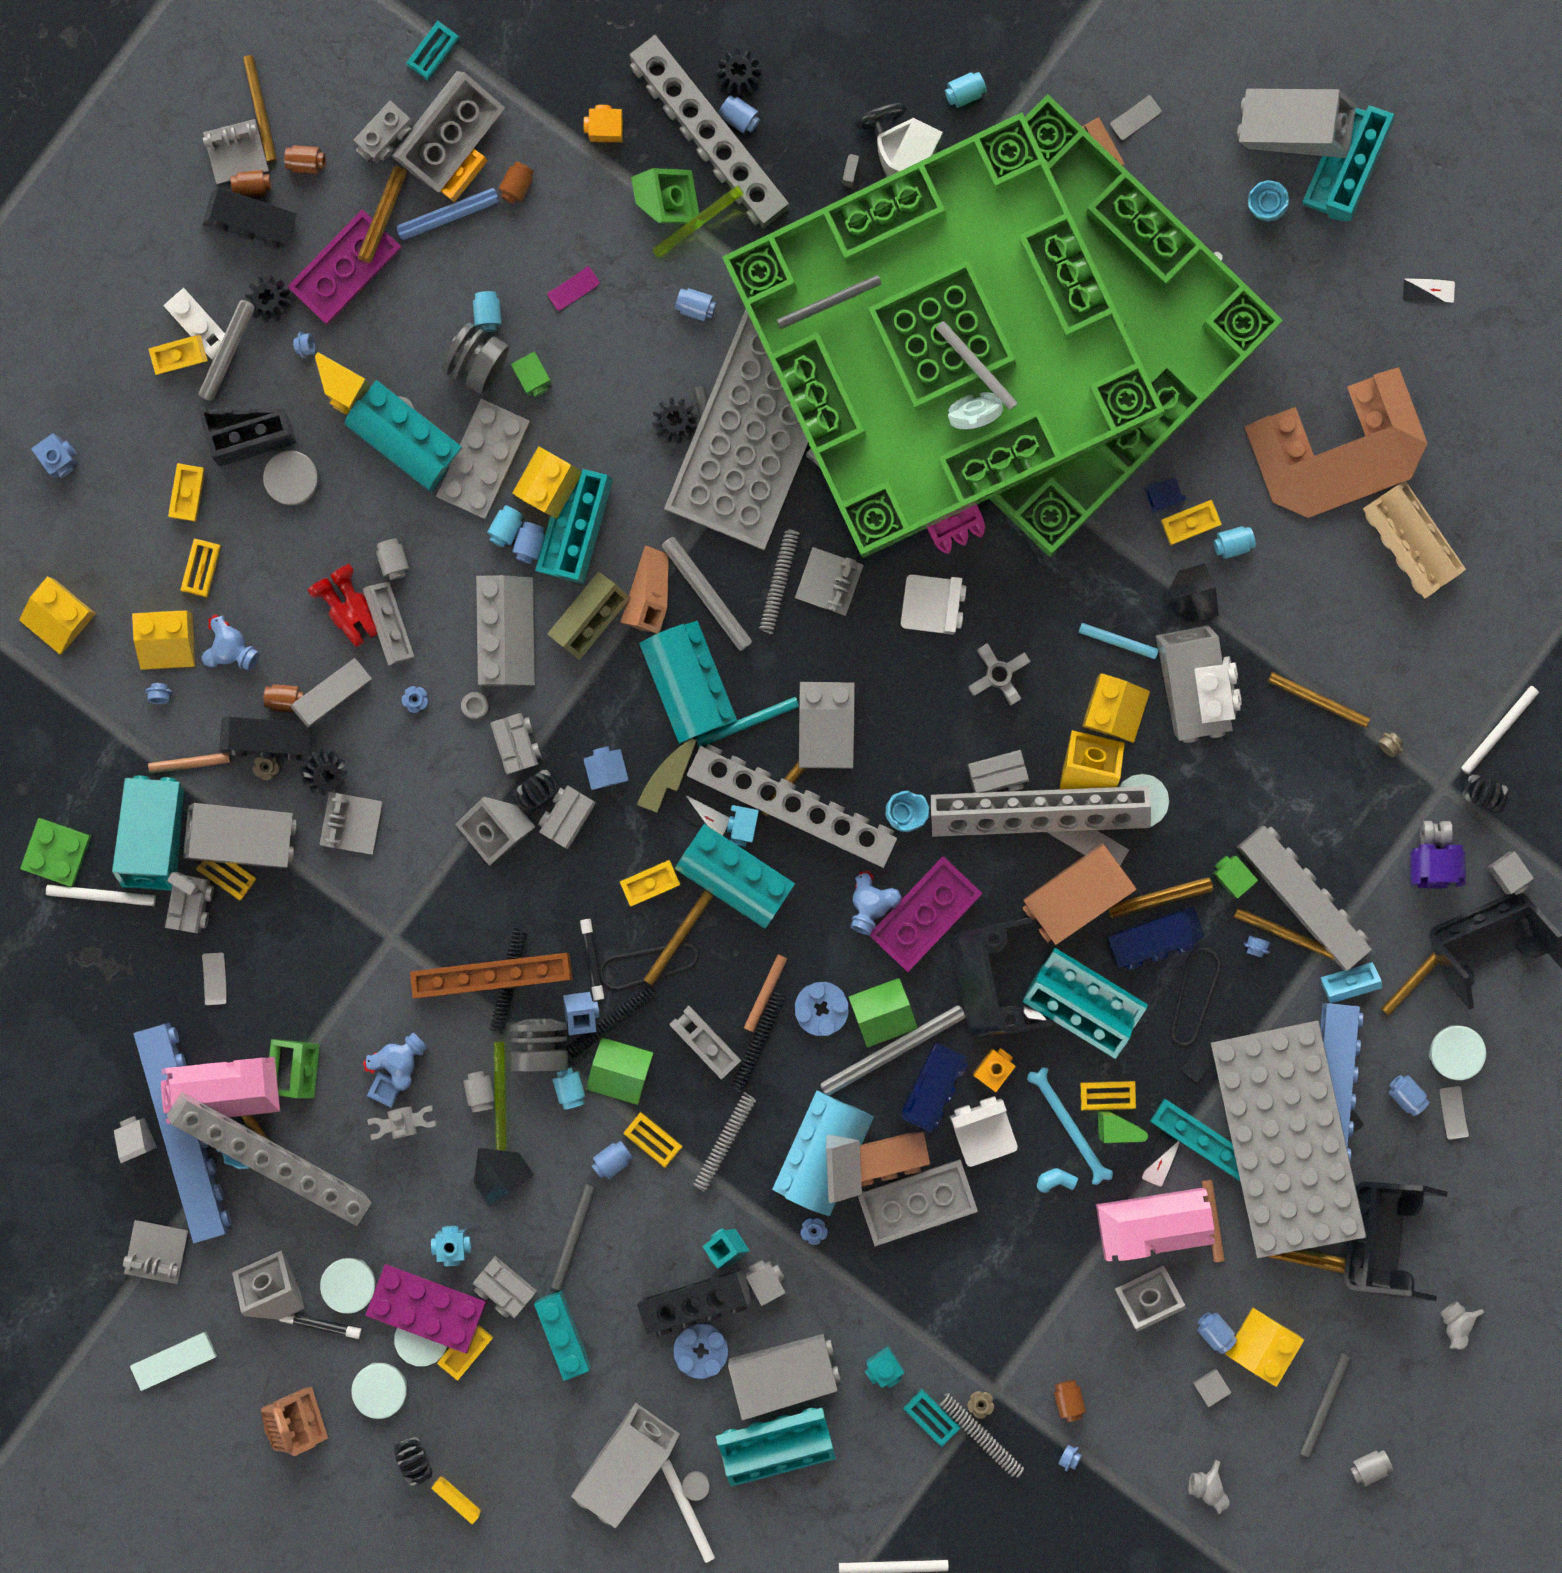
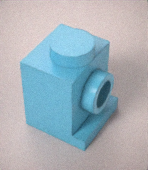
M732 805L731 811L736 812L735 817L730 816L727 832L732 833L731 842L746 847L747 842H753L759 810Z

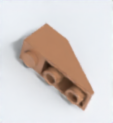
M649 546L644 547L629 594L631 598L626 603L620 623L641 631L656 634L660 632L667 610L668 554Z

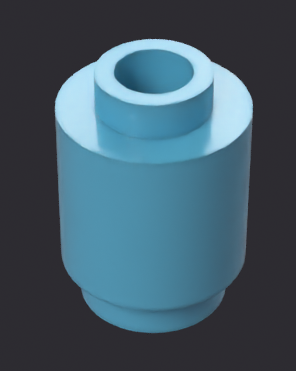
M970 72L948 82V89L945 90L950 105L955 104L957 108L981 98L982 94L987 92L985 82L979 72L975 74Z
M485 291L475 293V300H473L474 325L476 328L484 330L485 333L497 331L496 327L501 326L502 323L500 299L497 298L496 292Z
M505 505L503 510L498 511L487 531L491 535L489 540L500 547H504L505 544L511 546L519 528L523 524L521 520L524 515Z
M1243 526L1217 533V539L1213 541L1217 555H1222L1224 559L1248 553L1250 549L1256 547L1252 529L1250 527L1244 528Z
M572 1068L557 1071V1077L552 1080L559 1104L563 1105V1109H570L585 1104L583 1100L585 1093L579 1071L573 1072Z

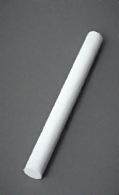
M1532 686L1528 688L1461 767L1465 773L1470 775L1539 694L1537 689Z
M47 885L46 895L148 906H155L156 895Z
M668 1458L661 1468L705 1563L715 1558L688 1498L683 1493L682 1485Z
M948 1560L839 1563V1573L948 1571Z

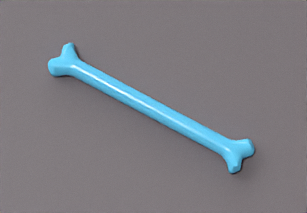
M1041 1068L1037 1073L1030 1072L1028 1074V1082L1039 1087L1092 1169V1184L1098 1185L1102 1180H1111L1113 1176L1112 1170L1101 1165L1048 1083V1068Z

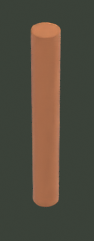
M230 752L153 762L148 763L149 773L152 774L231 763Z
M777 955L744 1026L745 1029L754 1032L788 958Z
M1212 1179L1203 1180L1202 1187L1206 1189L1208 1195L1204 1196L1205 1202H1210L1215 1234L1210 1235L1215 1239V1244H1211L1214 1262L1225 1261L1213 1181Z

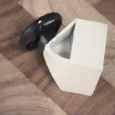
M902 103L889 104L869 111L855 122L856 128L860 130L874 128L876 137H878L877 147L880 162L887 177L936 154L943 132L915 118L896 126L894 120L903 116L907 110V107Z

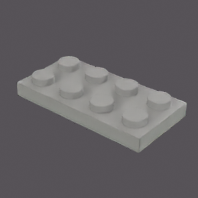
M480 399L460 443L462 450L452 461L436 497L486 520L531 422Z
M960 1159L863 1191L861 1195H858L874 1246L978 1212Z

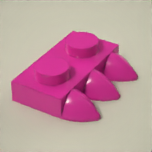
M976 504L927 529L937 548L948 554L952 547L951 537L957 543L966 545L968 541L967 529L974 535L982 537L985 524Z

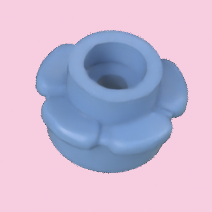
M299 332L298 338H294L293 341L295 352L300 354L302 358L314 355L316 352L314 336L311 333L304 334V332Z
M153 683L150 688L145 690L148 695L147 701L154 704L169 703L170 695L173 692L167 689L168 686L163 683Z
M411 686L407 688L405 695L402 696L403 706L407 707L408 711L412 713H418L421 709L424 710L428 705L427 692L421 687ZM413 697H417L418 700L413 702Z
M1249 936L1247 943H1244V946L1248 947L1247 953L1263 957L1264 953H1270L1268 950L1270 942Z
M809 1218L802 1224L801 1236L805 1241H809L810 1244H819L821 1240L826 1238L828 1231L823 1220ZM816 1229L817 1232L813 1234L811 1230Z
M1070 1445L1066 1447L1059 1461V1465L1063 1466L1065 1471H1068L1069 1468L1075 1470L1082 1456L1078 1453L1079 1447L1074 1448Z

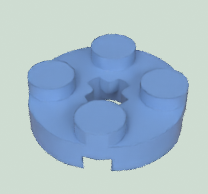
M815 982L803 988L798 994L795 1001V1016L800 1026L808 1033L816 1036H829L845 1024L848 1017V1001L842 990L836 985L829 982ZM823 1001L828 1003L826 1008L829 1010V1013L817 1016V1009L814 1008V1005L816 1003L821 1004Z
M697 1323L694 1326L685 1328L677 1336L674 1344V1358L678 1368L688 1376L698 1379L708 1378L718 1374L726 1363L728 1344L723 1334L715 1326L708 1323ZM699 1343H703L704 1348L709 1350V1353L704 1354L703 1358L697 1357V1353L693 1352V1348H698Z

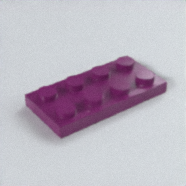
M363 209L287 286L327 326L402 249L384 231L372 262L366 263L358 259L360 249L372 222V218Z
M942 856L901 899L900 904L882 919L869 936L909 972L983 893Z
M385 1264L365 1316L468 1354L487 1302Z

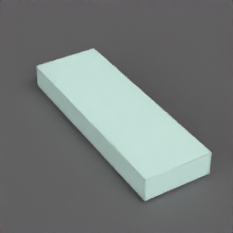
M205 1331L134 1363L130 1368L142 1391L211 1360L217 1354Z

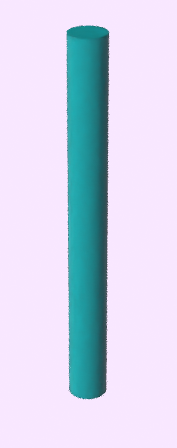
M793 697L696 737L699 748L799 707L797 699Z

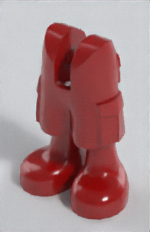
M347 564L330 575L333 582L339 587L346 598L344 603L337 596L328 578L316 582L307 591L311 597H321L330 605L331 609L328 615L335 623V626L340 630L342 629L351 643L358 647L365 643L359 629L354 625L356 622L360 621L362 623V627L371 638L378 633L364 594L356 593L352 586L351 578L354 570L350 564Z

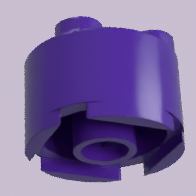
M1434 844L1419 845V848L1412 849L1410 853L1411 886L1417 885L1418 888L1426 889L1448 888L1449 883H1456V887L1465 886L1466 858L1463 845H1447L1446 849H1436Z

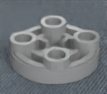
M284 451L272 457L267 463L263 480L267 492L273 499L284 505L305 504L313 496L318 486L319 476L317 467L309 457L297 451Z

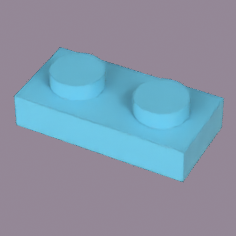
M1373 962L1351 968L1348 971L1344 970L1321 977V984L1330 1004L1382 988V981Z

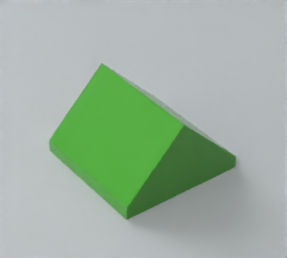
M899 978L849 996L867 1048L918 1029Z
M602 1037L592 1064L586 1090L638 1105L653 1052Z

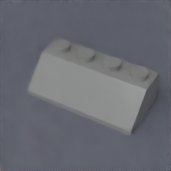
M456 71L390 156L411 174L439 193L505 107L465 72Z
M504 575L476 576L478 685L535 686L533 578Z

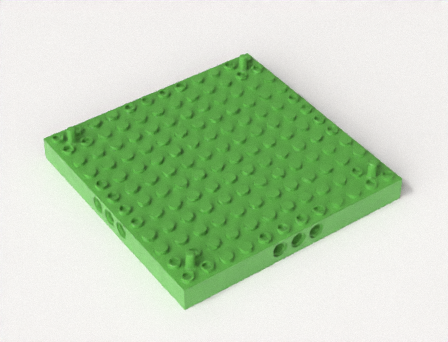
M1047 94L1025 116V119L1164 409V416L989 498L1051 558L1279 328L1283 320Z
M1023 112L722 257L863 558L1164 416L1161 402ZM879 276L882 285L784 329H780L777 323V319L870 277ZM944 321L1018 402L1011 411L1002 403L1004 409L1002 414L996 420L984 426L972 429H958L951 425L948 410L953 403L968 395H973L974 398L981 397L980 393L993 392L936 330L940 323Z

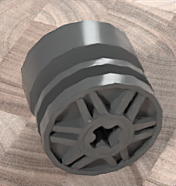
M469 322L450 343L441 371L446 375H450L454 371L453 378L457 381L466 372L469 373L466 386L483 395L499 374L509 353L510 346L496 337H492L483 345L485 331L480 329L475 333L476 326Z
M551 1018L525 1019L521 1022L510 1024V1031L523 1032V1036L511 1037V1042L523 1044V1050L511 1052V1071H557L568 1069V1051L556 1049L555 1043L568 1040V1036L555 1035L557 1030H567V1022H559Z

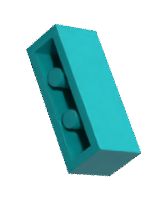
M562 1290L537 1299L534 1305L563 1381L588 1372L591 1364Z

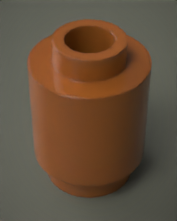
M293 145L292 148H286L284 156L285 168L293 173L319 174L321 169H325L326 155L322 153L320 147Z
M515 162L513 166L509 167L498 188L502 193L500 197L511 204H515L516 201L522 202L534 180L532 177L534 171L520 162Z
M263 169L237 172V175L230 177L231 188L234 193L249 198L267 197V191H271L270 175H264Z
M273 684L272 687L266 686L264 691V708H270L271 711L295 713L291 705L304 696L305 693L301 692L299 686Z
M1076 1380L1055 1384L1056 1391L1054 1396L1060 1418H1066L1067 1422L1082 1419V1413L1086 1412L1081 1388L1077 1386Z

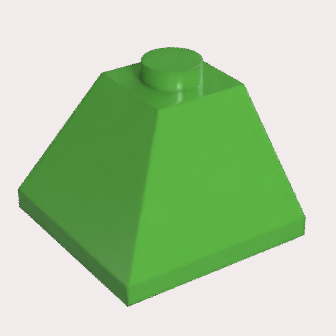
M652 168L631 177L636 204L658 223H701L692 170Z

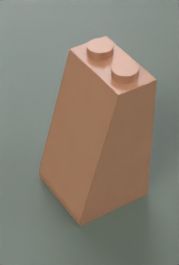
M1102 842L1024 898L1026 905L1022 908L1032 920L1036 918L1042 925L1038 930L1047 942L1052 940L1056 945L1134 892L1136 888Z

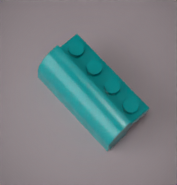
M1370 105L1366 111L1356 108L1351 146L1347 157H1321L1302 201L1304 206L1327 213L1329 218L1340 221H1351L1394 124L1395 116L1393 113Z
M377 380L360 401L357 400L345 420V425L431 493L446 476L447 467L462 450V446Z
M582 469L581 476L558 518L550 516L535 571L575 583H585L614 479L612 477Z
M698 621L670 628L639 643L679 743L737 721Z
M706 824L702 826L675 867V870L765 929L795 885V883Z
M1054 948L1046 962L1037 972L1023 999L1025 1004L1115 1059L1130 1039L1133 1028L1148 1004Z
M808 1408L797 1415H782L774 1421L766 1423L755 1422L747 1428L740 1430L729 1429L716 1436L726 1476L731 1487L836 1459L828 1424L822 1408Z

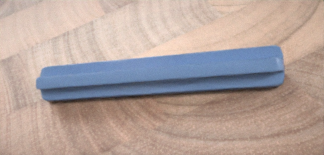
M491 188L402 223L396 227L397 232L402 240L408 239L497 204L499 202L496 190Z

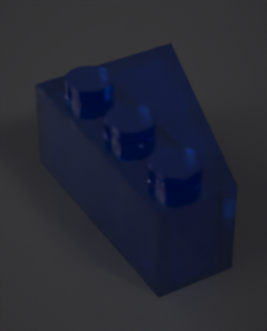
M1191 906L1184 911L1172 915L1168 914L1160 919L1114 933L1108 939L1118 967L1127 966L1128 970L1144 965L1142 960L1151 957L1153 962L1169 957L1168 952L1178 949L1179 953L1194 948L1193 943L1203 938L1204 933L1194 906Z
M934 1042L900 1112L901 1118L932 1133L934 1126L937 1127L944 1114L942 1108L945 1102L949 1103L956 1088L952 1086L956 1078H961L967 1067V1063L964 1062L966 1057L940 1043Z

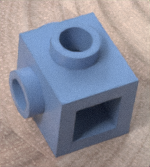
M54 433L31 448L49 475L54 478H63L69 475L74 470L73 466L78 463L73 457L77 453L67 440L63 443L61 438Z
M603 747L593 750V756L584 758L591 790L629 781L621 749L609 751V747Z
M590 992L563 995L564 1015L569 1035L596 1032L595 1018H599L598 1003L592 1001Z

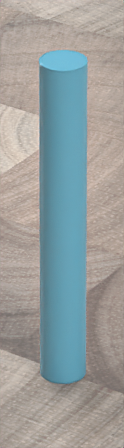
M1085 623L1081 624L1078 632L1156 659L1159 650Z

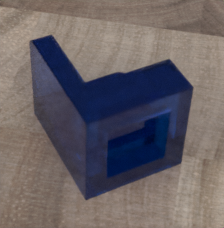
M1174 477L1159 483L1157 481L1148 484L1144 488L1153 513L1184 503L1187 500L1186 496L1181 494L1177 480Z

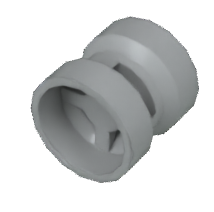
M1422 821L1420 826V844L1439 845L1441 848L1451 845V822L1441 821L1439 824H1434L1432 821Z

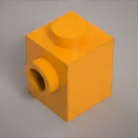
M597 105L595 109H589V117H584V133H589L590 142H622V109H612L609 105Z
M1001 1048L998 1052L991 1049L973 1075L997 1092L1015 1068V1065L1011 1063L1013 1057Z

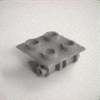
M256 119L203 132V142L208 150L217 185L231 181L230 177L237 175V172L262 169L264 172L269 171Z
M813 547L795 598L846 616L863 565L853 559H845Z
M329 792L319 845L373 855L383 801Z
M135 1220L128 1256H125L123 1261V1267H125L124 1274L178 1284L188 1230Z

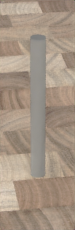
M944 321L936 327V330L1011 411L1018 402Z

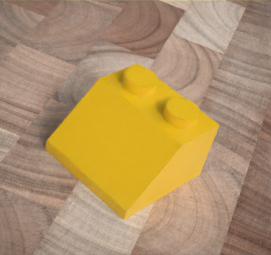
M317 352L315 359L325 394L331 400L329 404L339 412L348 415L357 400L360 401L371 385L365 378Z
M538 446L512 494L557 519L577 484L582 471Z
M47 576L30 596L19 621L57 653L62 655L96 613L58 581Z
M187 610L132 613L133 639L140 670L195 667L193 613Z
M1102 673L1099 674L1082 727L1134 743L1150 691L1130 682Z
M1072 730L1062 769L1060 789L1117 787L1121 775L1124 742Z
M1252 1307L1235 1336L1237 1339L1236 1343L1225 1354L1252 1373L1277 1387L1304 1339Z

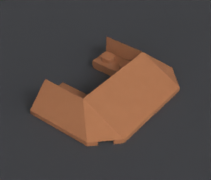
M1399 367L1374 374L1369 379L1347 387L1365 437L1314 456L1296 407L1273 416L1268 415L1245 426L1273 503L1306 518H1310L1412 478L1428 443Z

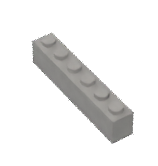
M1260 826L1236 848L1320 944L1324 945V948L1330 954L1332 953L1335 957L1334 961L1342 970L1348 971L1372 950L1368 945L1370 942L1369 938L1360 929L1356 932L1350 925L1352 922L1350 916L1343 909L1338 911L1332 904L1334 898L1325 888L1320 890L1314 883L1317 879L1307 868L1303 870L1296 862L1299 860L1297 855L1289 847L1285 849L1278 842L1281 839L1279 834L1272 827L1267 829L1265 826Z

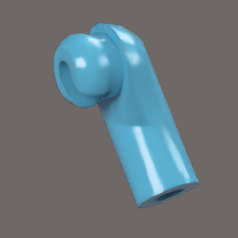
M1055 1168L1040 1175L1037 1188L1039 1191L1047 1193L1051 1188L1060 1184L1073 1190L1078 1178Z

